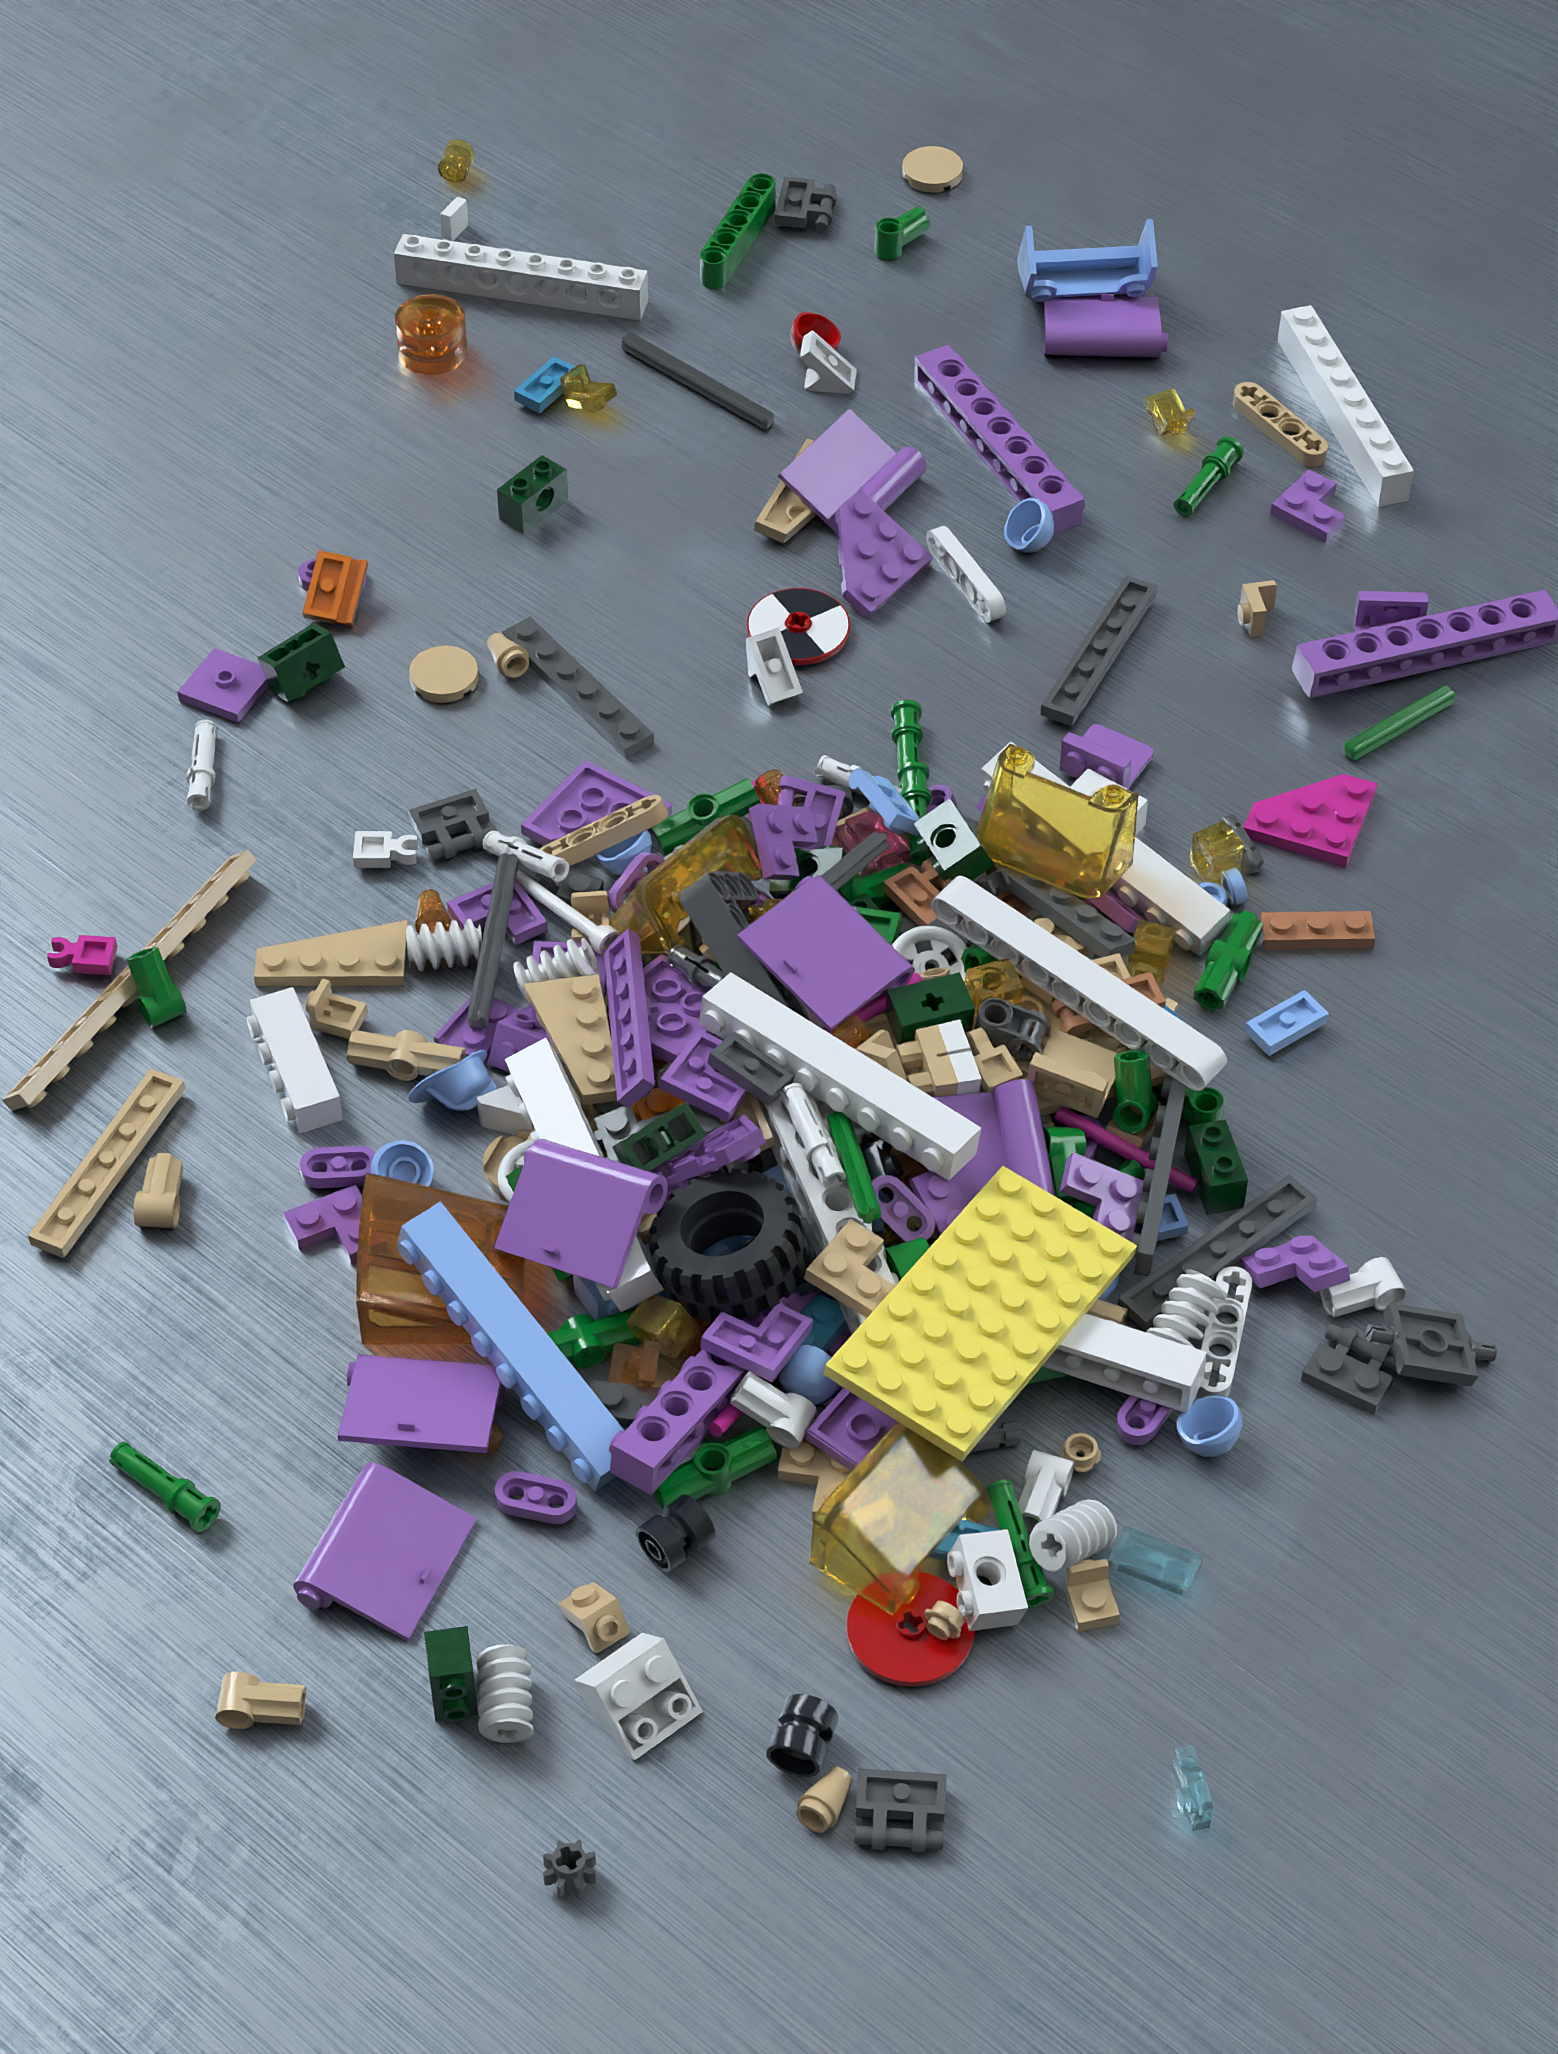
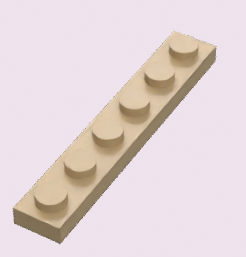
M152 1068L148 1070L29 1233L28 1238L31 1246L62 1258L66 1257L185 1091L183 1080Z

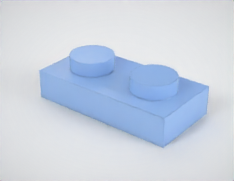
M1303 990L1246 1022L1245 1033L1270 1056L1326 1024L1329 1013L1307 991Z

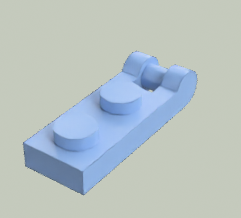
M856 768L849 777L850 788L863 792L870 801L869 807L884 818L883 824L889 830L897 834H902L904 831L916 836L920 834L914 823L921 818L888 779L881 776L872 777L869 772L860 768Z

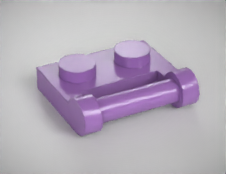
M781 776L778 786L781 792L777 805L792 806L795 794L804 795L806 797L803 807L811 808L818 843L809 847L794 846V848L814 850L831 845L845 792L793 776Z

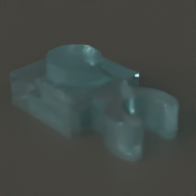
M1192 1744L1176 1747L1177 1758L1173 1762L1176 1774L1182 1785L1181 1789L1176 1790L1179 1811L1182 1816L1188 1815L1192 1831L1210 1828L1213 1803L1202 1768L1198 1767L1194 1746Z

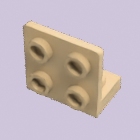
M1053 1030L1042 1054L1035 1052L1029 1065L1027 1080L1034 1082L1036 1095L1098 1118L1116 1080L1114 1057L1117 1052L1062 1031Z

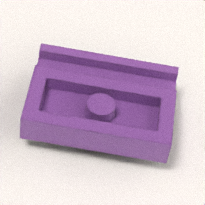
M493 996L488 1026L485 1029H472L468 1026L467 1019L470 997L434 1036V1043L466 1048V1057L476 1051L485 1050L487 1052V1057L483 1063L485 1064L489 1059L497 1022L519 1011V1009Z

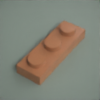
M1371 911L1260 913L1259 920L1264 923L1261 934L1263 950L1374 948L1375 934Z

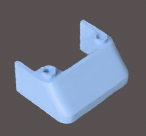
M1153 219L1146 220L1137 246L1034 251L1032 226H1026L1017 257L1018 272L1025 295L1032 298L1035 302H1044L1057 297L1101 294H1127L1131 297H1137L1145 294L1146 290L1151 287L1158 268Z

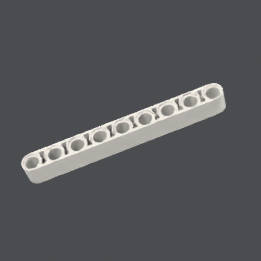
M964 876L955 877L932 900L931 908L937 918L944 924L1033 982L1130 1049L1143 1050L1145 1054H1149L1152 1064L1188 1088L1195 1091L1203 1090L1226 1066V1054L1216 1043Z

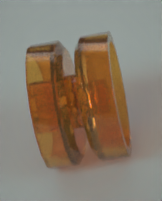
M429 294L408 299L399 306L395 313L398 356L404 367L415 373L437 375L455 370L464 363L468 355L465 311L459 302L448 296Z

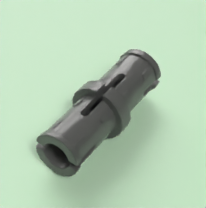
M682 944L675 945L668 954L667 962L670 966L686 974L688 980L696 986L703 985L711 990L726 977L724 972L713 964V960L707 956L696 955Z

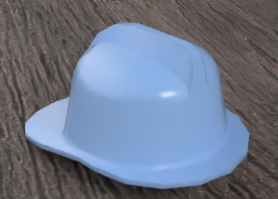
M485 1050L476 1051L460 1062L426 1077L409 1092L407 1096L409 1102L422 1103L436 1098L447 1108L456 1111H465L477 1107V1097L496 1090V1086L483 1064L487 1057V1052Z

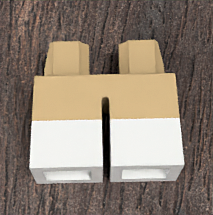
M960 1020L917 1029L914 1041L896 1045L903 1069L907 1070L918 1067L920 1071L917 1074L906 1075L908 1082L929 1096L940 1097L979 1093L981 1076L972 1051H970V1046Z

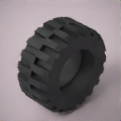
M732 1169L731 1173H723L722 1170L710 1172L711 1176L703 1179L698 1176L689 1180V1185L684 1189L679 1187L671 1193V1200L664 1202L661 1209L657 1212L658 1217H654L649 1230L651 1236L648 1240L649 1250L659 1280L664 1288L663 1291L666 1292L668 1300L675 1307L681 1308L683 1313L693 1318H697L700 1315L702 1321L711 1323L715 1321L721 1312L737 1319L747 1317L748 1320L760 1317L759 1312L765 1309L771 1311L776 1305L780 1304L781 1298L785 1297L788 1299L796 1290L795 1282L800 1283L807 1269L806 1265L810 1259L808 1238L795 1198L791 1192L785 1190L784 1185L773 1178L768 1180L767 1175L756 1171L747 1174L744 1169ZM739 1235L756 1237L748 1246L735 1253L724 1256L702 1255L713 1244L725 1238Z

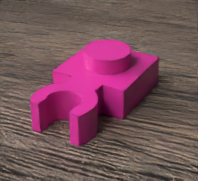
M79 935L77 943H70L68 939L63 937L52 938L53 951L60 953H48L47 958L50 967L63 968L72 964L74 973L111 975L118 947L116 937Z

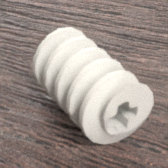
M466 919L464 929L461 930L457 921L453 920L451 921L449 932H446L442 923L436 922L434 933L430 932L427 924H422L419 935H416L411 925L406 927L410 967L412 961H414L419 971H424L426 960H430L434 970L439 969L441 958H444L448 967L453 968L458 956L463 965L468 966L471 955H474L478 962L482 944L480 923L479 927L475 928L472 920Z
M582 938V946L578 947L573 939L567 940L568 952L566 953L560 945H555L553 948L554 958H551L548 952L543 950L540 952V964H538L533 956L527 957L528 969H525L519 961L515 962L513 965L514 973L522 994L524 995L523 984L599 974L598 962L588 941Z
M1186 1269V1274H1181L1177 1279L1178 1288H1173L1169 1292L1170 1301H1165L1162 1304V1314L1157 1315L1153 1319L1155 1328H1149L1146 1332L1194 1347L1188 1341L1189 1337L1201 1340L1204 1336L1196 1325L1200 1324L1208 1327L1212 1323L1204 1312L1217 1313L1219 1311V1307L1212 1301V1298L1224 1300L1227 1294L1211 1278L1197 1271Z
M1090 1499L1079 1501L1075 1505L1061 1510L1034 1526L1029 1541L1032 1556L1040 1566L1048 1571L1057 1572L1060 1569L1070 1568L1114 1543L1117 1536V1524L1110 1510L1099 1501Z
M509 1644L495 1645L486 1648L477 1658V1670L479 1671L477 1674L479 1686L477 1690L479 1700L478 1715L480 1717L478 1727L479 1732L491 1741L518 1743L530 1739L534 1734L533 1725L530 1724L533 1719V1711L529 1708L533 1703L532 1695L529 1693L532 1689V1681L528 1677L531 1674V1664L525 1660L527 1656L526 1649Z

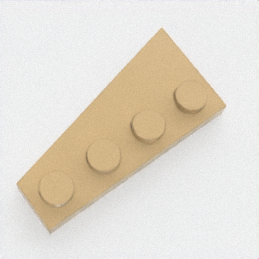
M807 438L795 459L814 441ZM780 481L757 518L754 531L785 543L817 514L784 482Z
M408 920L257 948L254 970L255 986H318L322 979L329 980L331 986H405L407 959L406 927Z
M599 974L523 984L524 995L527 1001L534 1007L541 1027L545 1028L550 1037V1044L555 1052L559 1054L567 1076L582 1104L588 1105L617 1101L612 1040Z

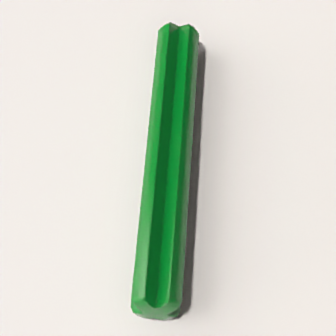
M1443 685L1346 741L1343 749L1344 755L1348 756L1351 761H1355L1454 703V690H1451L1448 685Z
M835 1111L834 1114H829L827 1117L828 1127L836 1146L841 1166L846 1173V1182L857 1216L863 1220V1223L871 1224L874 1219L880 1218L881 1209L851 1119L844 1113Z

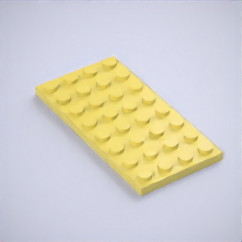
M1002 1166L825 1364L823 1375L962 1462L1134 1257L1137 1245L1005 1166Z

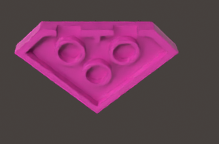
M1341 774L1255 802L1243 828L1251 840L1346 867L1376 795L1378 783Z

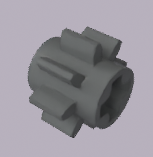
M559 1840L553 1855L549 1853L543 1855L544 1867L547 1868L543 1872L544 1885L555 1884L559 1898L563 1897L564 1894H576L580 1898L586 1883H596V1871L592 1869L596 1865L595 1852L585 1854L582 1849L581 1840L576 1841L575 1844H564Z

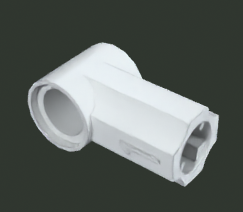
M1378 1257L1363 1264L1357 1273L1350 1274L1349 1281L1320 1290V1294L1327 1314L1338 1317L1373 1305L1377 1310L1383 1311L1389 1303L1400 1304L1405 1299L1407 1290L1390 1260L1386 1257Z
M751 1371L744 1376L736 1387L730 1401L731 1405L767 1427L766 1432L773 1441L787 1448H798L805 1435V1431L810 1426L817 1412L814 1404L805 1397L795 1393L784 1394Z
M1037 1450L1032 1452L1025 1474V1487L1018 1502L1028 1533L1031 1534L1034 1526L1039 1522L1054 1515L1060 1497H1065L1073 1475L1074 1461Z

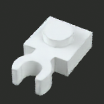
M356 831L353 851L354 868H390L391 860H398L405 865L416 864L417 836L404 835L398 839H393L392 831Z

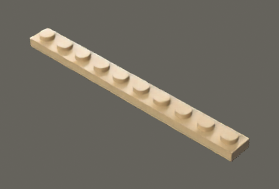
M248 849L230 856L143 949L159 948L163 961L166 958L174 957L184 947L182 940L188 934L193 935L206 924L207 921L204 918L210 910L213 912L220 908L229 898L226 893L232 887L236 888L248 879L250 873L247 870L257 859ZM128 965L2 1099L11 1111L25 1106L30 1109L37 1105L46 1096L44 1091L46 1086L50 1082H57L70 1070L67 1064L73 1057L78 1058L87 1052L93 1045L91 1038L97 1032L105 1031L115 1022L117 1018L114 1013L120 1007L125 1008L139 996Z

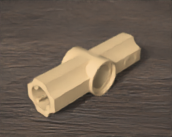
M355 1030V1032L352 1031L348 1041V1063L386 1069L392 1077L402 1081L414 1080L418 1074L430 1076L466 1058V1048L427 1042L423 1035L411 1030L399 1031L395 1037Z

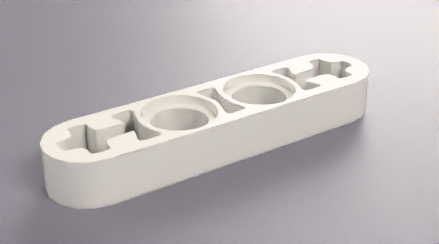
M944 525L929 530L926 533V542L930 553L982 619L989 623L1006 615V605L1001 593L953 533Z
M1226 1267L1216 1277L1217 1285L1226 1292L1227 1296L1230 1283H1236L1238 1287L1235 1300L1227 1297L1224 1300L1212 1298V1301L1219 1307V1311L1217 1313L1209 1312L1208 1315L1212 1323L1210 1326H1206L1201 1348L1202 1351L1207 1352L1204 1380L1196 1394L1199 1398L1208 1396L1228 1397L1231 1391L1252 1288L1250 1274L1240 1267ZM1222 1312H1229L1235 1315L1238 1321L1233 1324H1223L1217 1320L1216 1315ZM1215 1344H1222L1227 1346L1231 1353L1224 1357H1218L1212 1354L1209 1348ZM1212 1369L1219 1371L1216 1387L1208 1386Z

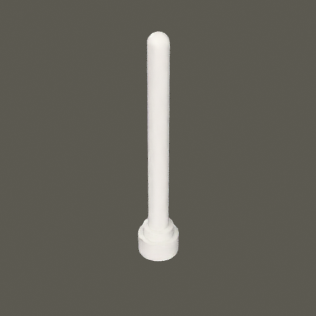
M518 869L516 880L524 891L586 935L591 943V948L604 957V950L621 933L610 925L597 926Z

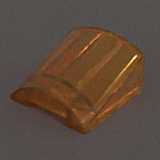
M367 1172L360 1212L356 1279V1306L362 1344L472 1345L469 1333L462 1325L457 1326L451 1320L447 1313L446 1304L438 1294L433 1295L428 1291L423 1283L422 1274L414 1264L410 1265L404 1261L397 1247L401 1226L440 1201L524 1305L526 1259L494 1248L509 1205Z

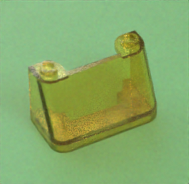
M1009 744L998 756L976 832L977 838L996 863L1079 897H1101L1133 865L1139 794L1124 789L1119 785L1111 784L1100 788L1092 796H1088L1031 773L1035 767V757L1033 754L1022 747Z
M737 815L716 818L642 878L611 917L609 925L621 934L628 928L640 936L641 954L669 953L675 945L685 943L682 936H678L680 921L688 917L679 898L680 892L710 871L741 872L750 881H759L763 878L757 844L743 819Z
M897 1422L820 1506L812 1526L809 1564L893 1615L902 1603L909 1604L914 1599L920 1587V1582L917 1581L919 1567L962 1519L981 1523L986 1518L992 1506L989 1495L986 1492V1487L960 1460Z

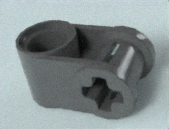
M989 998L983 1001L979 1007L974 1030L982 1027L994 1048L1005 1045L1009 1053L1015 1058L1031 1062L1035 1052L1042 1053L1040 1045L1044 1036L1050 1033L1052 1023L1047 1016L1038 1011L1019 1007L1003 999ZM1033 1022L1036 1023L1034 1028L1031 1027ZM1025 1044L1028 1045L1027 1050L1024 1049Z

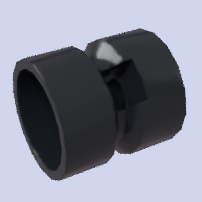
M682 1494L663 1509V1516L655 1514L636 1529V1537L648 1559L658 1569L669 1573L689 1557L688 1550L697 1552L716 1537V1531L713 1522L703 1507L691 1496Z
M808 1694L789 1695L778 1718L782 1726H778L774 1730L766 1750V1757L770 1763L779 1770L797 1777L808 1778L816 1776L821 1770L827 1753L826 1744L831 1741L838 1723L839 1715L835 1708L828 1702Z

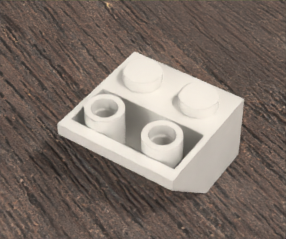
M646 1633L639 1634L574 1680L593 1717L632 1760L642 1756L703 1712L664 1638Z

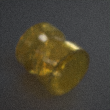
M459 139L448 142L438 164L440 176L452 183L464 181L475 157L473 147L468 142Z

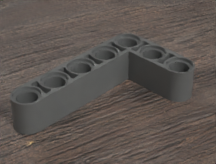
M710 871L679 893L684 909L725 976L733 973L807 1019L793 994L737 939V935L750 925L742 910L758 899V893L754 885L743 873Z

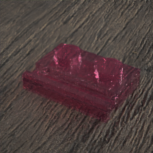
M873 810L845 819V824L836 825L833 836L838 846L843 848L848 854L873 832L878 834L885 833L887 835L888 849L859 872L863 877L868 875L869 870L876 869L879 872L911 860L910 848L897 833L889 830L883 824L884 818Z

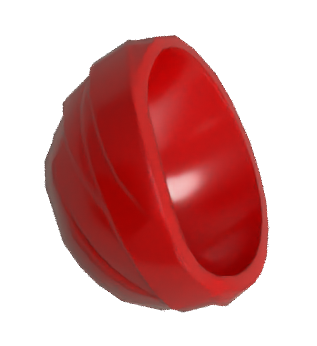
M803 312L794 319L791 326L790 340L798 354H801L803 337L812 330L835 351L838 349L841 333L837 326L827 317L821 314Z

